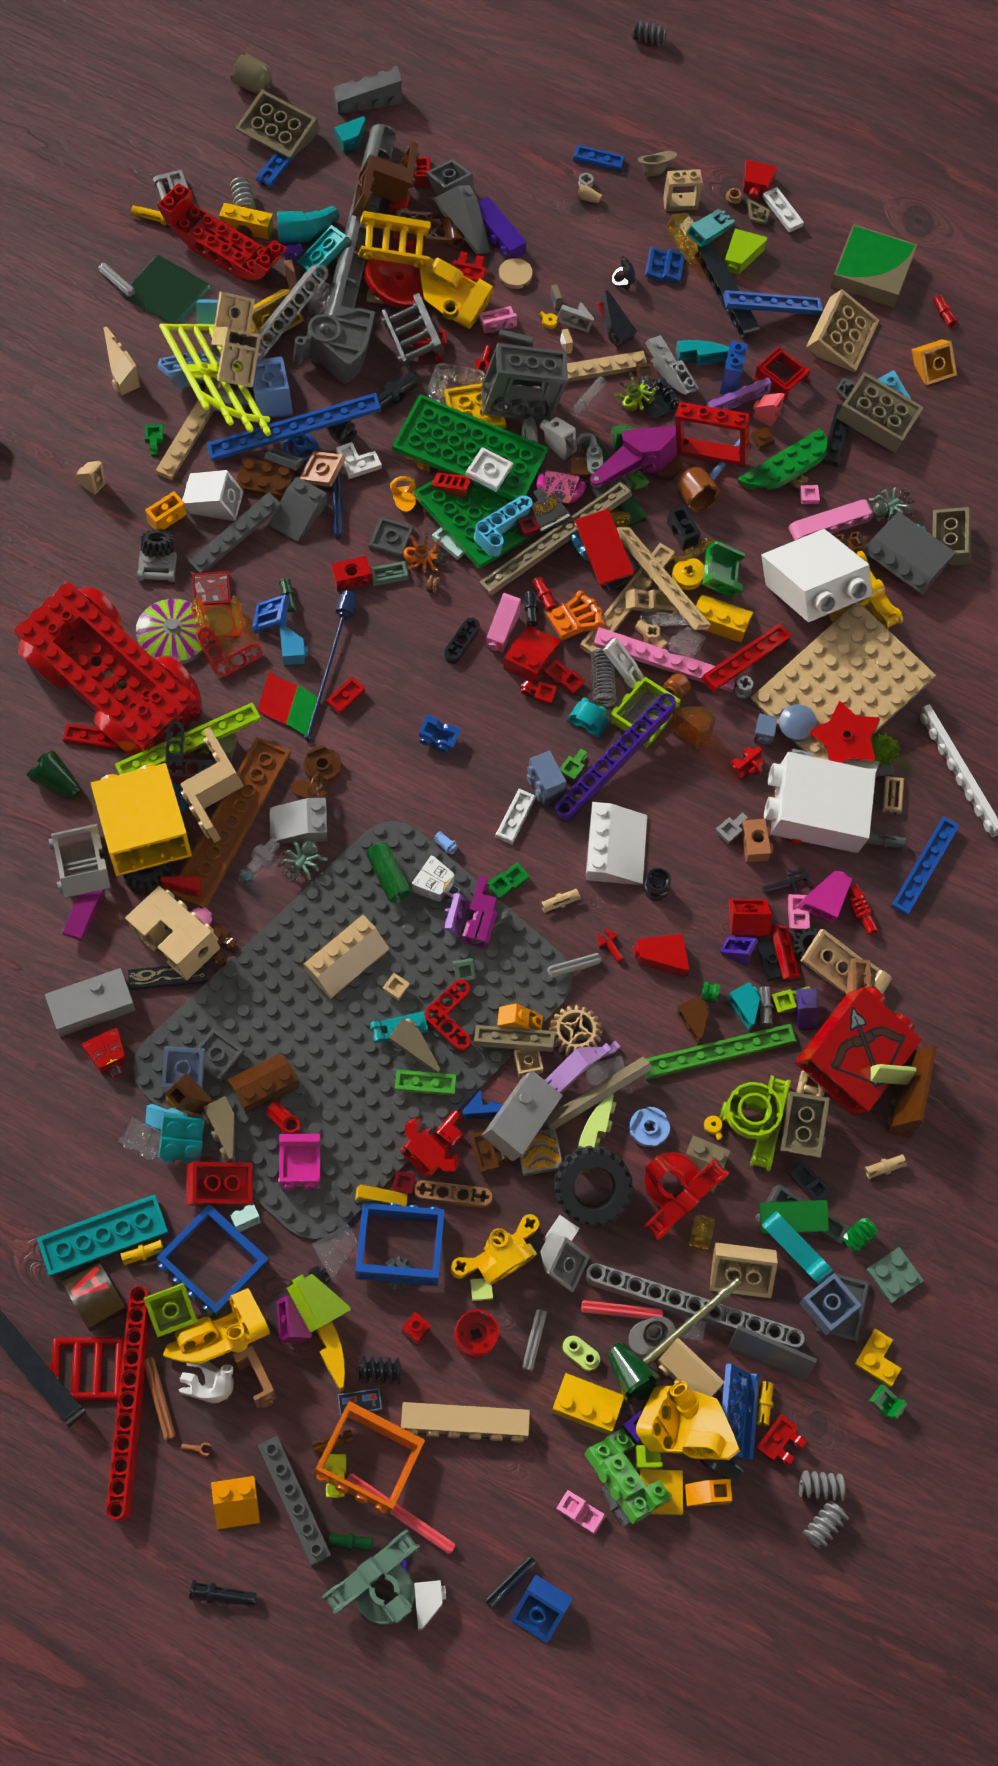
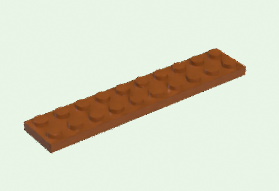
M256 737L237 771V775L244 786L222 798L210 819L221 840L214 843L212 838L208 839L203 833L191 853L192 856L189 857L179 875L199 876L201 880V897L171 890L170 892L175 898L201 909L202 907L207 908L291 755L290 750Z

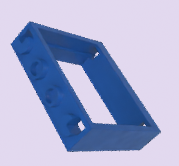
M377 1202L363 1203L355 1280L438 1286L445 1210L438 1207L420 1208L417 1205L400 1206L395 1203L388 1205ZM368 1216L437 1221L433 1270L363 1264Z
M210 1204L157 1257L158 1267L165 1274L169 1272L174 1277L172 1280L176 1285L184 1283L189 1291V1297L195 1302L199 1300L204 1305L202 1309L210 1316L214 1314L217 1318L230 1305L229 1299L231 1295L245 1290L270 1264L269 1258ZM207 1218L256 1262L217 1304L210 1300L168 1260Z

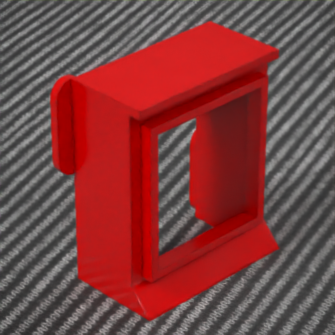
M779 346L757 366L754 381L769 378L772 382L771 389L776 393L785 394L784 399L787 400L790 390L801 380L808 382L811 368L804 367ZM777 360L794 374L786 383L768 370Z

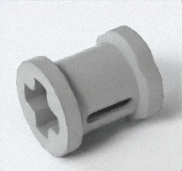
M742 676L737 680L735 694L741 699L748 698L751 694L753 681L749 676Z

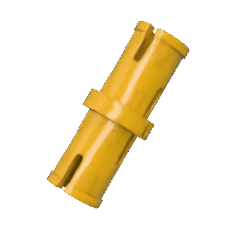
M161 1240L145 1246L141 1244L136 1249L122 1252V1261L124 1260L125 1266L139 1260L146 1261L148 1257L162 1253L164 1247Z
M763 1381L760 1384L756 1424L762 1426V1418L764 1417V1427H767L770 1424V1410L773 1408L772 1395L774 1383L768 1382V1390H766V1381Z

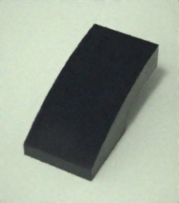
M802 1161L788 1173L790 1178L812 1201L824 1200L832 1193V1190L820 1176H816L805 1161Z

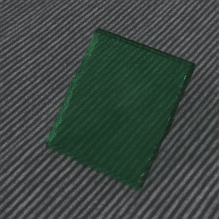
M156 255L131 282L130 285L134 288L135 294L128 297L122 292L121 296L168 324H179L194 307L198 299H201L209 290L211 285L189 273L186 269L175 265L160 255Z

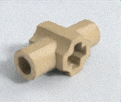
M644 619L637 622L635 628L643 635V642L666 649L668 642L660 636V628L656 624H648Z

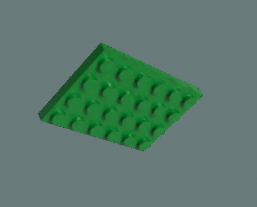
M433 481L413 492V496L478 569L535 536L534 534L523 538L516 525L501 534L504 540L501 554L496 557L490 556L475 542L474 533L476 524L508 504L502 496L471 484L464 499L431 487Z

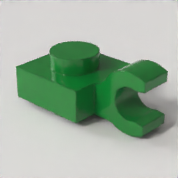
M163 424L145 425V443H150L151 456L158 455V443H163Z

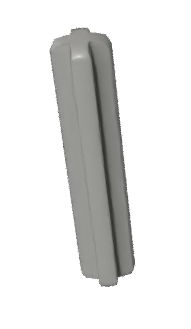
M106 263L99 265V271L128 297L135 294L134 288Z
M595 953L549 966L547 972L550 977H555L598 965L602 960L600 954Z
M536 1310L522 1364V1369L526 1371H532L547 1315V1312L543 1310Z

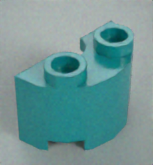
M582 698L581 701H578L566 721L576 727L582 726L588 733L599 738L609 722L608 710L603 706L598 707L587 698Z

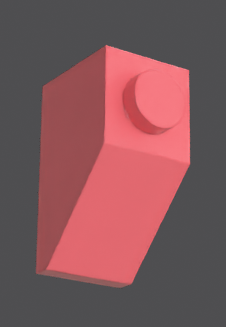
M785 394L764 395L760 401L757 400L753 407L755 410L753 418L771 427L780 415Z

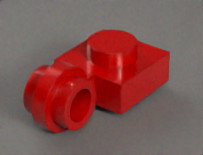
M524 681L520 686L521 694L531 696V694L535 693L533 700L547 705L552 704L557 688L539 681L538 687H535L530 681Z

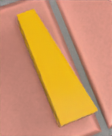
M360 1184L356 1188L355 1201L377 1202L384 1205L395 1203L400 1206H406L408 1194Z

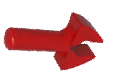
M490 345L485 346L481 360L475 359L474 365L477 373H479L480 367L485 365L484 375H486L490 364L488 361L492 349Z
M604 929V933L609 938L607 941L598 932L597 944L599 949L603 946L607 947L618 963L622 962L624 958L613 943L618 935L611 930Z

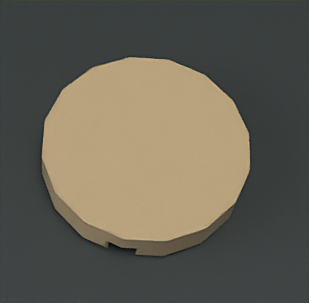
M511 258L501 264L499 279L508 288L520 289L530 283L532 268L525 260Z

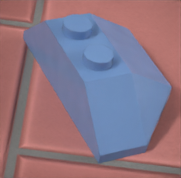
M189 353L182 354L187 364H195ZM197 353L202 362L210 364L204 353ZM213 353L217 362H220V358ZM175 355L159 359L157 368L177 388L191 386ZM195 378L198 384L205 383L204 380Z

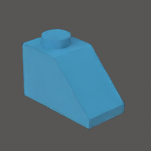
M280 626L283 665L305 664V657H308V645L304 646L303 638L287 626Z

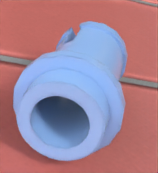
M441 831L435 835L436 838L433 841L445 849V853L453 854L457 850L458 845L455 840H450Z

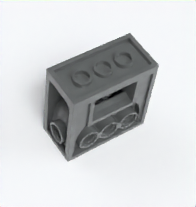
M497 343L481 385L482 415L520 420L532 417L538 422H542L545 419L550 422L568 382L567 353L565 351Z

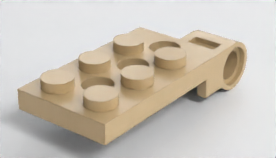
M820 929L800 961L846 995L851 958H862L826 930ZM825 951L830 953V960L828 962L823 958ZM840 962H842L845 965V971L843 973H841L838 970V964ZM870 963L871 987L883 994L892 977L873 963Z

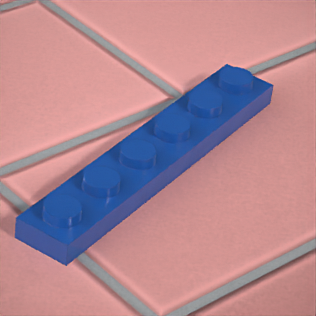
M725 290L723 294L725 307L731 309L821 315L823 312L821 299L818 297Z
M944 816L942 817L893 901L891 908L905 916L909 915L959 828V824Z

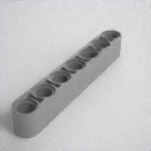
M324 265L311 266L257 332V334H261L257 360L262 359L327 279L328 269ZM317 269L320 271L319 277L316 275ZM306 282L309 283V290L305 287ZM296 295L299 297L298 303L295 302ZM285 308H287L289 312L287 317L284 314ZM275 321L278 323L277 330L274 328ZM265 334L268 338L266 343L263 341V336Z

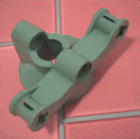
M408 1529L401 1532L374 1557L367 1559L354 1573L338 1585L332 1587L321 1597L331 1606L334 1616L344 1610L354 1600L360 1613L368 1621L379 1625L397 1624L412 1612L411 1608L415 1599L414 1582L409 1572L400 1563L414 1554L420 1548V1545L415 1544L408 1534ZM381 1578L391 1582L394 1586L395 1595L397 1594V1597L387 1605L384 1604V1600L376 1596L375 1588H372V1585Z

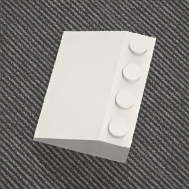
M592 802L586 880L643 885L647 815L610 803Z

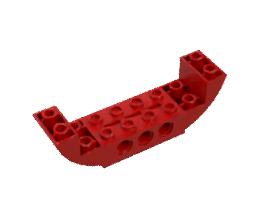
M177 183L157 204L166 223L189 249L240 280L261 279L287 251V247L275 240L265 248L193 204L192 191L180 183Z

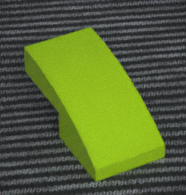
M789 989L772 994L778 1013L797 1011L796 990L791 991Z

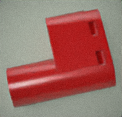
M456 1110L451 1112L435 1132L441 1140L452 1148L464 1137V1134L455 1127L463 1118Z

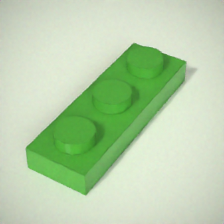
M396 1070L395 1091L455 1096L456 1074Z

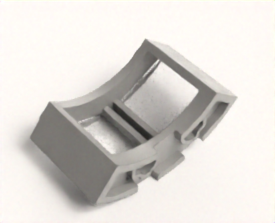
M97 824L51 833L52 839H48L51 850H55L60 876L57 886L59 893H63L64 898L110 888L105 857H100L103 849Z

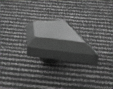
M843 377L835 392L845 401L856 383Z

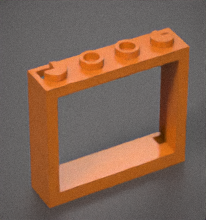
M349 1401L313 1475L316 1476L319 1482L335 1486L338 1492L343 1494L349 1493L355 1496L356 1501L374 1506L377 1512L390 1514L425 1440ZM347 1418L412 1450L388 1501L324 1469V1465Z

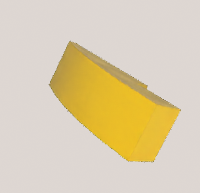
M331 1321L317 1329V1333L325 1346V1349L320 1351V1356L338 1389L342 1392L345 1386L344 1357L337 1331Z

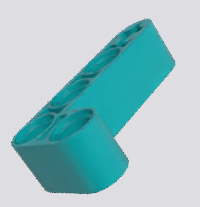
M777 1211L762 1224L769 1234L819 1285L834 1272Z

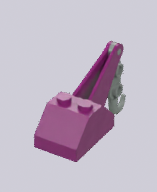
M675 426L623 430V446L604 464L602 449L599 447L593 434L582 433L576 439V444H579L583 438L590 440V445L586 451L588 472L592 475L590 483L594 489H599L636 470L642 473L661 472L677 456Z

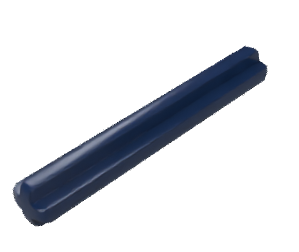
M338 474L332 485L334 537L341 538L343 537L341 476Z

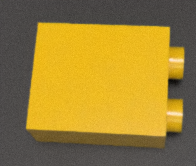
M166 763L160 765L147 764L140 767L137 771L122 775L109 774L99 781L91 782L116 876L192 856Z

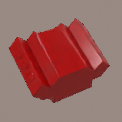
M410 1119L405 1123V1135L409 1140L400 1149V1152L425 1177L430 1178L438 1168H441L443 1171H455L459 1167V1154H450L449 1144L445 1145L432 1132V1128H422V1119Z

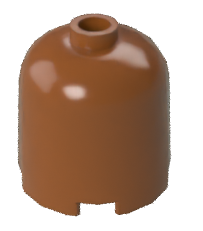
M692 467L686 469L678 479V490L692 512L698 513V510L703 508L708 510L719 500L718 494L721 493V490L704 468Z

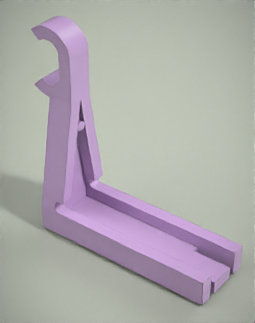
M614 1041L610 1046L606 1043L603 1047L577 1048L545 1081L562 1094L588 1067L601 1058L615 1053L620 1048V1045L617 1041Z

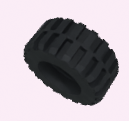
M586 1146L584 1149L578 1148L574 1150V1153L568 1154L565 1157L563 1163L560 1162L558 1172L555 1173L554 1191L561 1209L571 1220L574 1219L581 1225L587 1224L589 1227H595V1225L599 1224L604 1226L611 1220L612 1222L616 1221L618 1215L625 1213L627 1204L630 1205L632 1200L633 1179L628 1167L619 1156L611 1150L604 1149V1147ZM590 1167H598L605 1170L612 1180V1191L609 1197L595 1205L582 1202L576 1196L574 1189L577 1176L583 1170Z

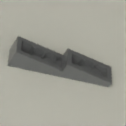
M779 1184L772 1189L766 1202L805 1200ZM828 1213L829 1231L816 1232L841 1244L844 1234L850 1226Z

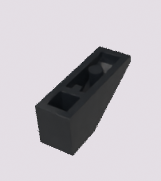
M607 290L601 297L607 335L610 342L616 348H619L633 339L637 330L609 290Z

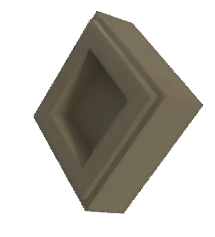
M557 284L551 285L550 297L555 310L561 309L562 295Z

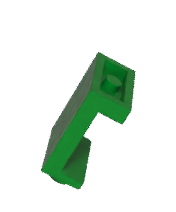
M719 541L707 547L703 585L731 598L743 591V584L737 581L739 562L745 558V553Z

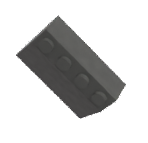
M899 511L877 533L864 551L867 557L921 596L926 593L956 554L955 551Z

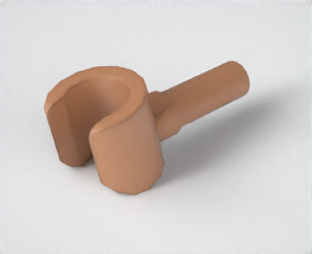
M207 1442L202 1443L200 1446L182 1444L181 1449L199 1452L201 1456L207 1457L209 1453H203L201 1449L203 1446L211 1447V1445Z

